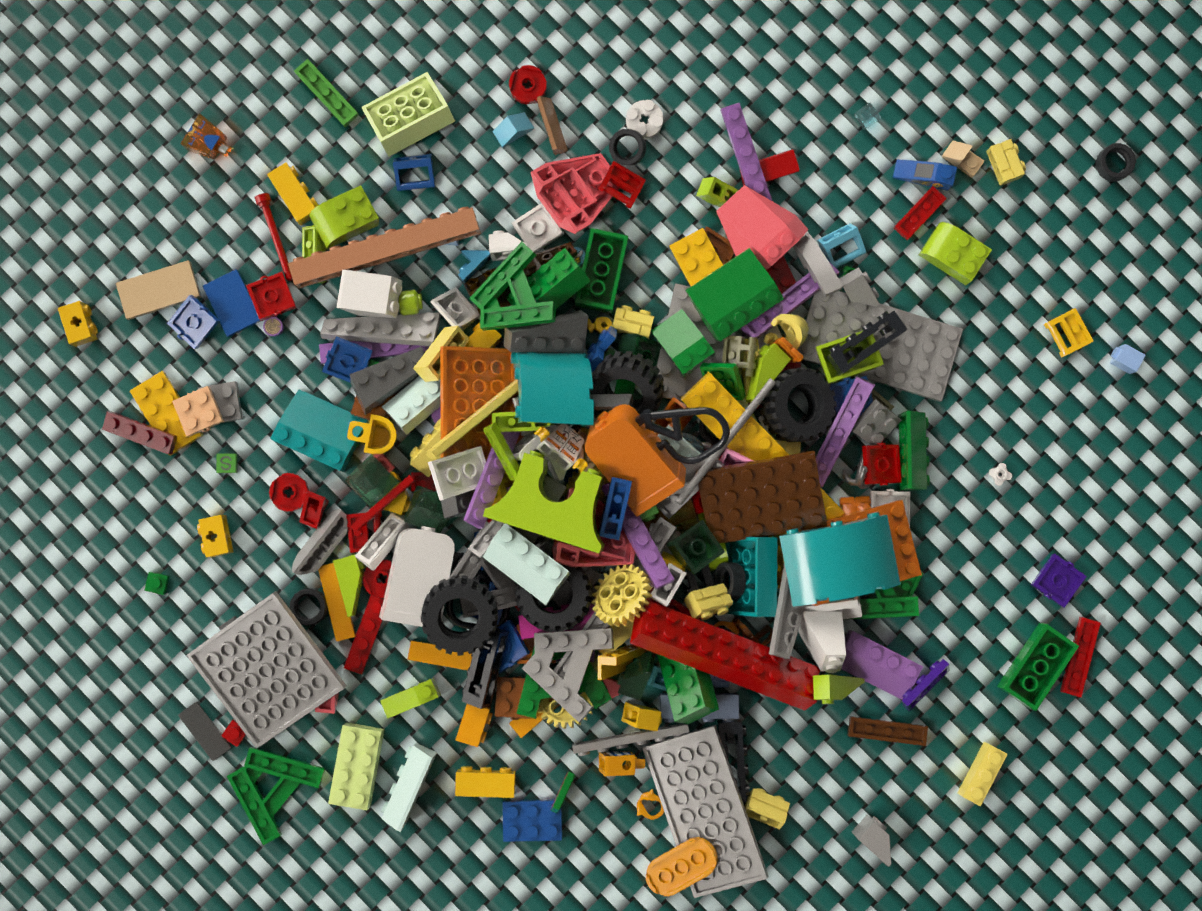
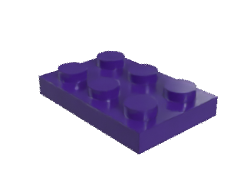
M942 659L939 662L937 660L930 667V673L927 676L923 674L916 681L917 686L913 690L909 688L903 694L902 703L909 712L950 671L947 661Z

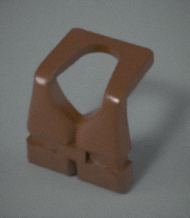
M733 618L732 622L749 640L761 644L758 640L770 632L769 636L762 642V645L767 646L771 642L773 629L769 625L764 626L754 636L739 619Z

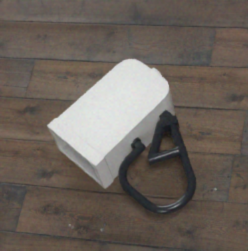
M422 526L421 530L407 528L399 533L396 539L384 601L379 615L382 620L423 626L421 610L427 594H429L434 585L439 584V581L449 579L451 566L454 571L464 555L463 552H454V542L449 536L436 533L435 528ZM481 569L478 570L475 578L479 580V583L483 581L489 586L491 579ZM454 599L446 602V612L452 623L464 629H471L476 625L475 623L461 621L455 616L453 612ZM444 606L441 610V619L443 617ZM510 607L503 609L497 627L504 624L508 619Z

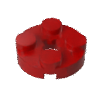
M524 65L520 69L515 70L509 79V89L512 97L523 104H536L537 97L544 96L547 89L546 78L542 71L532 65ZM531 81V85L533 86L529 89H525L523 83Z
M284 473L271 483L269 489L270 499L282 511H296L303 507L306 492L309 491L308 484L299 475ZM292 487L294 495L287 498V494H284V491Z
M382 560L374 571L366 567L363 585L369 594L384 598L392 561ZM380 573L387 575L385 584L377 580L380 578Z

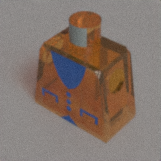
M198 114L181 142V145L186 150L212 160L216 158L218 153L227 157L231 151V147L225 144L227 140L226 135L201 114Z

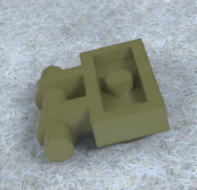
M729 335L724 339L722 363L737 364L740 375H742V368H746L745 376L753 377L754 369H756V363H754L755 352L758 351V346L756 345L757 338L749 337V344L746 345L745 337ZM744 350L748 351L747 362H743Z

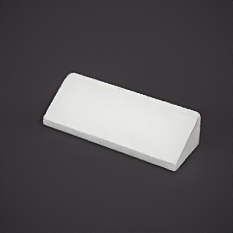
M391 513L355 557L374 571L395 546L399 533L409 528L407 521Z

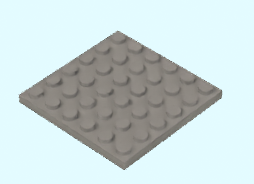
M276 591L186 655L256 749L347 686Z

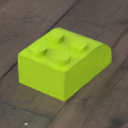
M361 185L321 203L309 214L327 249L377 227L379 223V217Z
M940 222L918 255L962 284L967 285L973 280L992 249L958 227L946 222Z
M850 335L815 347L828 384L881 367L884 363L879 350L839 376L827 356L831 353L829 350L838 343L840 346L847 343L845 339ZM870 335L850 349L855 356L876 342L874 335ZM847 348L846 350H844V351H843V354H845V353H847L848 351H850L849 348ZM855 356L847 361L848 364L855 359Z

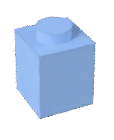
M1124 344L1113 350L1111 354L1113 358L1110 364L1128 374H1132L1138 371L1146 355Z

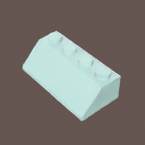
M418 376L382 406L406 435L441 406L440 380L425 382Z
M505 523L494 536L483 558L545 605L549 603L571 574L562 565Z
M417 743L414 744L413 748L409 746L405 758H408L405 766L401 765L397 776L400 778L397 784L393 783L389 794L392 796L389 802L385 801L381 810L384 813L382 819L399 832H401L408 821L437 752Z

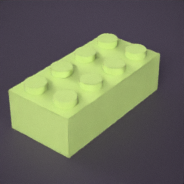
M353 723L342 725L328 804L368 810L371 807L385 729Z

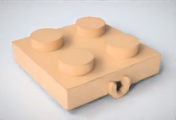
M209 386L192 391V393H187V395L172 401L187 437L199 432H207L211 427L224 422Z

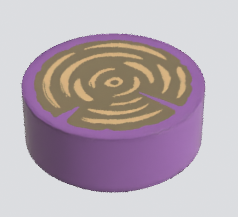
M271 317L265 320L263 329L269 336L276 337L283 332L284 325L280 319Z

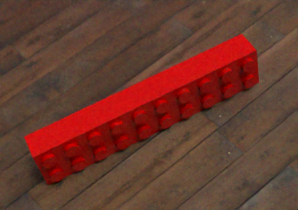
M648 599L646 600L649 604H644L643 606L646 611H639L640 617H634L630 644L804 711L817 702V700H814L813 676L819 675L820 669L815 665L790 656V659H784L769 655L770 648Z

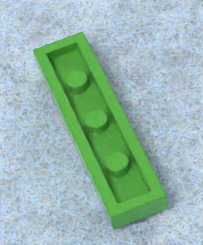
M309 59L305 60L294 70L295 74L344 127L348 126L359 116L357 111Z

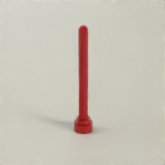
M269 193L259 194L254 197L256 204L263 210L286 280L292 281L289 262L269 207L271 206Z

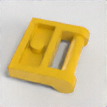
M1076 308L1043 324L1050 331L1057 344L1061 358L1093 342ZM1060 323L1071 347L1067 348L1055 324Z

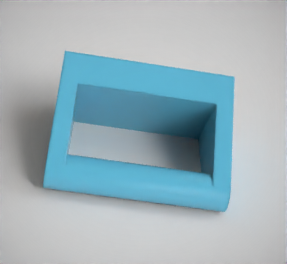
M851 223L817 240L821 251L835 268L866 253L858 227ZM853 238L858 249L834 261L830 249Z

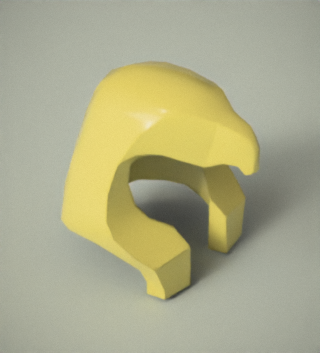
M780 314L771 322L773 326L778 324L781 326L786 334L785 339L793 345L792 348L798 349L808 336L809 326L799 315ZM770 332L765 335L763 342L771 344L779 338L775 333Z

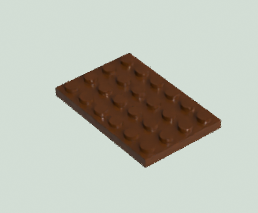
M815 451L710 468L698 483L710 545L744 540L746 537L787 533L786 530L796 528L806 530L827 526Z

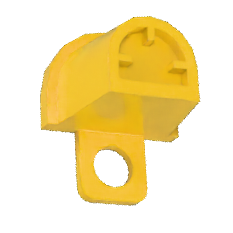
M371 414L369 424L351 421L347 438L352 441L365 443L364 453L383 454L394 446L397 439V431L389 419ZM356 426H361L364 430L363 435L360 437L353 435V429Z

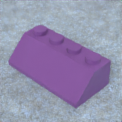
M848 630L845 636L846 657L841 669L858 678H864L866 682L902 700L903 694L914 686L923 666L852 630Z

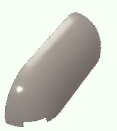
M333 510L319 525L297 554L292 565L293 573L297 575L314 573L323 565L347 533V518L342 510Z

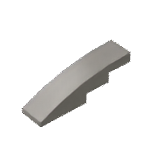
M807 231L793 248L803 267L808 269L814 283H818L824 297L841 290L843 285L824 253Z

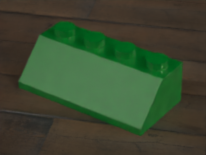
M905 411L898 415L901 419V422L898 424L902 481L900 483V491L927 490V486L930 484V477L927 475L929 456H926V448L929 447V438L926 436L929 420L925 412Z

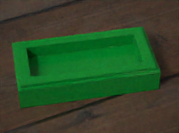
M568 771L550 811L554 813L559 812L575 774Z

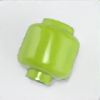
M416 290L401 291L398 298L400 314L403 316L418 314L420 309H423L421 294H418Z

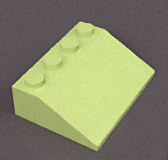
M428 72L361 107L388 157L455 122L447 103Z

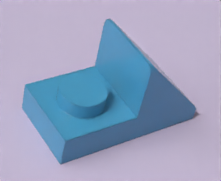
M488 250L461 251L462 255L470 262L469 264L465 263L459 270L458 276L464 283L491 258Z

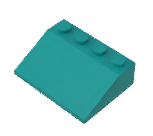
M298 389L278 421L270 439L332 468L345 472L358 444V441H352L347 438L349 424L351 421L367 423L368 420L351 415L349 411ZM356 426L353 429V435L360 437L364 431L363 428Z
M746 537L744 540L726 542L728 562L740 564L746 575V586L743 595L739 599H732L733 604L728 608L729 611L726 614L775 617L778 589L777 537Z

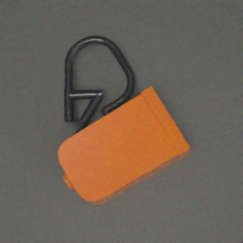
M622 404L609 412H602L597 417V420L593 422L588 431L585 452L610 483L612 477L632 481L627 504L635 516L638 517L684 487L686 468L683 464L702 462L719 451L727 443L730 429L723 415L708 407L651 412V409H647L639 414L632 406ZM701 414L713 416L721 424L723 430L722 437L718 443L695 457L680 455L667 440L661 441L656 435L658 433L675 441H681L683 437L680 417ZM672 418L673 430L655 424L652 420Z

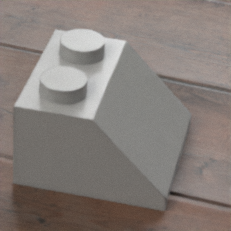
M866 815L852 833L889 867L891 865L890 837L885 832L887 827L875 816L871 819Z

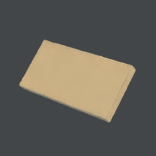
M189 260L116 283L127 320L181 304L189 295H193L197 299L201 298Z

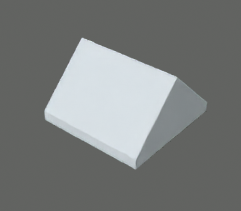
M456 287L431 301L434 308L451 326H459L463 331L480 316L477 310Z

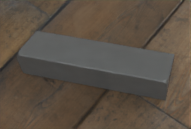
M195 702L178 714L179 718L212 761L217 760L232 748L227 740L221 736V732L198 702Z

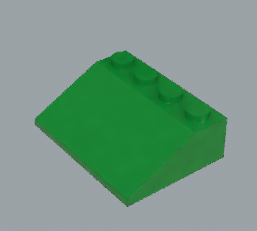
M750 248L685 290L712 337L718 341H722L784 299L777 285Z

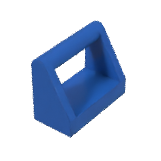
M432 154L394 158L393 168L397 191L435 187ZM428 166L430 180L401 183L400 169Z

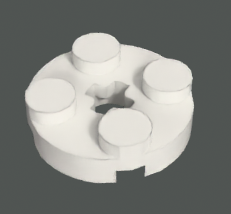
M642 100L634 103L629 108L626 114L627 129L638 131L643 135L644 139L653 138L660 132L663 125V113L657 104L651 100ZM641 116L649 117L647 124L639 121Z

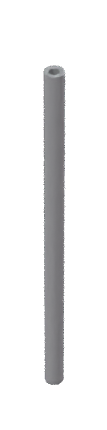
M770 378L730 429L727 443L719 451L708 457L677 497L676 503L682 505L774 387L776 382Z

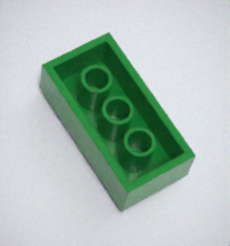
M591 228L582 267L591 281L577 292L575 306L609 314L613 313L629 236Z
M566 248L558 252L546 264H543L534 274L527 277L536 303L554 301L556 309L591 281ZM510 292L506 298L511 306H516L512 292Z
M1039 623L997 687L1027 708L1037 711L1079 646L1048 624Z
M657 654L674 722L690 724L719 710L710 674Z

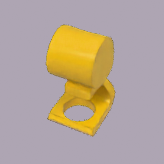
M599 317L594 323H591V320L588 319L587 323L589 332L593 333L595 330L599 335L603 330L607 331L612 326L611 320L607 317Z

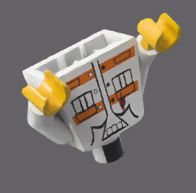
M579 425L541 426L534 433V435H538L541 438V443L536 449L564 472L573 465L572 468L579 469L581 473L588 466V463L584 460V449L582 447L584 439L578 435L581 431Z

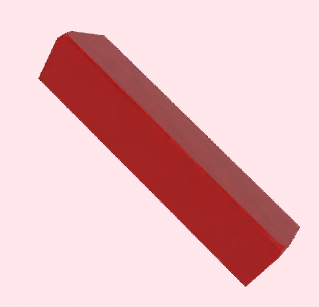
M793 149L759 160L766 182L800 171ZM741 174L742 183H743V185H745L744 180H743V177H742V174Z

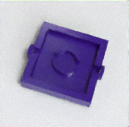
M1052 554L1031 585L1043 593V596L1065 608L1087 576L1074 568L1075 565L1073 563L1066 562L1058 555Z

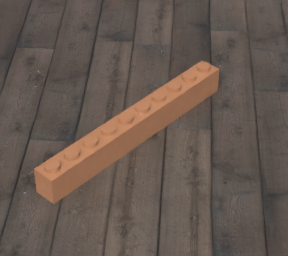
M462 207L458 209V212L452 214L446 212L435 219L426 218L416 225L413 223L406 224L402 229H390L385 231L383 235H370L366 237V240H353L343 247L333 246L330 248V251H317L307 258H294L293 262L288 263L294 285L297 288H303L342 276V270L359 271L481 234L473 207Z

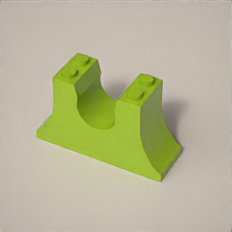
M530 450L529 454L524 452L516 479L510 490L495 505L485 508L483 517L586 550L602 553L605 544L602 542L596 526L597 502L605 479L601 477V472L589 468L587 472L582 471L575 482L573 494L563 502H555L548 498L543 487L545 476L548 473V460L544 459V454L532 450Z

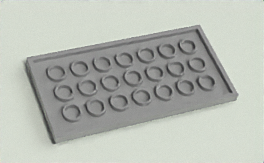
M819 290L813 295L806 318L809 326L808 336L797 350L804 356L803 360L821 365L815 349L816 346L862 331L861 328L869 322H872V324L878 322L877 317L884 312L891 313L895 310L908 330L879 349L884 365L856 376H867L870 381L941 402L963 329L883 304L871 306L852 302L847 293L841 291L824 297L822 291ZM884 324L878 327L879 330L873 333L876 341L882 338V335L879 331L883 327H885ZM889 332V333H887V334H886L885 336H883V337L887 338V337L890 336L892 333Z
M716 725L644 746L642 749L676 846L690 838L700 837L708 840L717 852L718 861L713 872L690 886L694 898L767 879L769 875Z

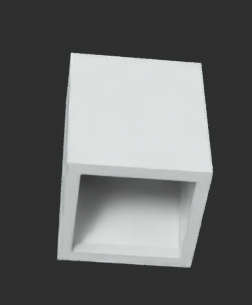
M342 270L337 308L358 316L397 318L399 310L398 298L402 291V280L388 275Z
M803 611L798 632L820 671H826L827 673L840 671L846 657L842 612Z

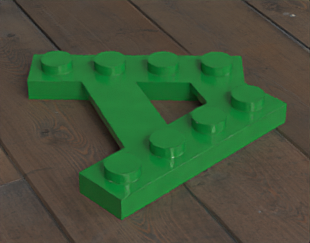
M522 241L469 298L481 310L480 329L483 331L555 322L556 303L554 301L536 303L524 269L537 255ZM509 286L516 306L500 307L497 298Z
M893 587L885 590L876 589L875 594L877 598L860 599L862 617L850 619L919 616L918 596L897 597Z
M535 646L533 648L532 656L535 654ZM566 652L554 653L552 661L562 659ZM589 661L578 693L585 692L596 710L611 701L612 698L602 681L598 680V674ZM528 674L525 678L516 714L536 719L541 699L552 697Z
M255 747L249 748L244 767L229 774L227 778L263 845L282 835L273 817L298 785L302 783L319 788L325 768L262 749H256ZM264 772L281 777L263 799L255 784L260 775Z

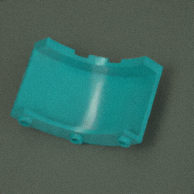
M511 352V364H514L515 369L514 377L518 379L519 406H516L515 417L519 418L518 423L537 422L582 426L593 425L594 400L590 399L589 390H593V380L589 358H587L585 353Z
M879 512L867 514L868 518L848 523L835 521L831 522L829 527L800 532L798 528L786 530L787 534L779 536L792 605L817 604L818 601H824L829 598V602L874 593L876 589L885 590L900 585L888 516L879 515Z

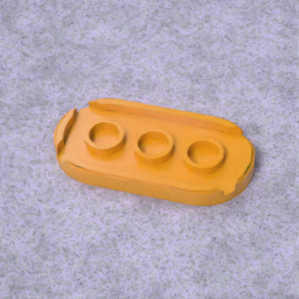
M694 837L656 857L647 868L646 882L649 888L656 894L669 897L709 876L717 865L718 856L716 849L708 840Z

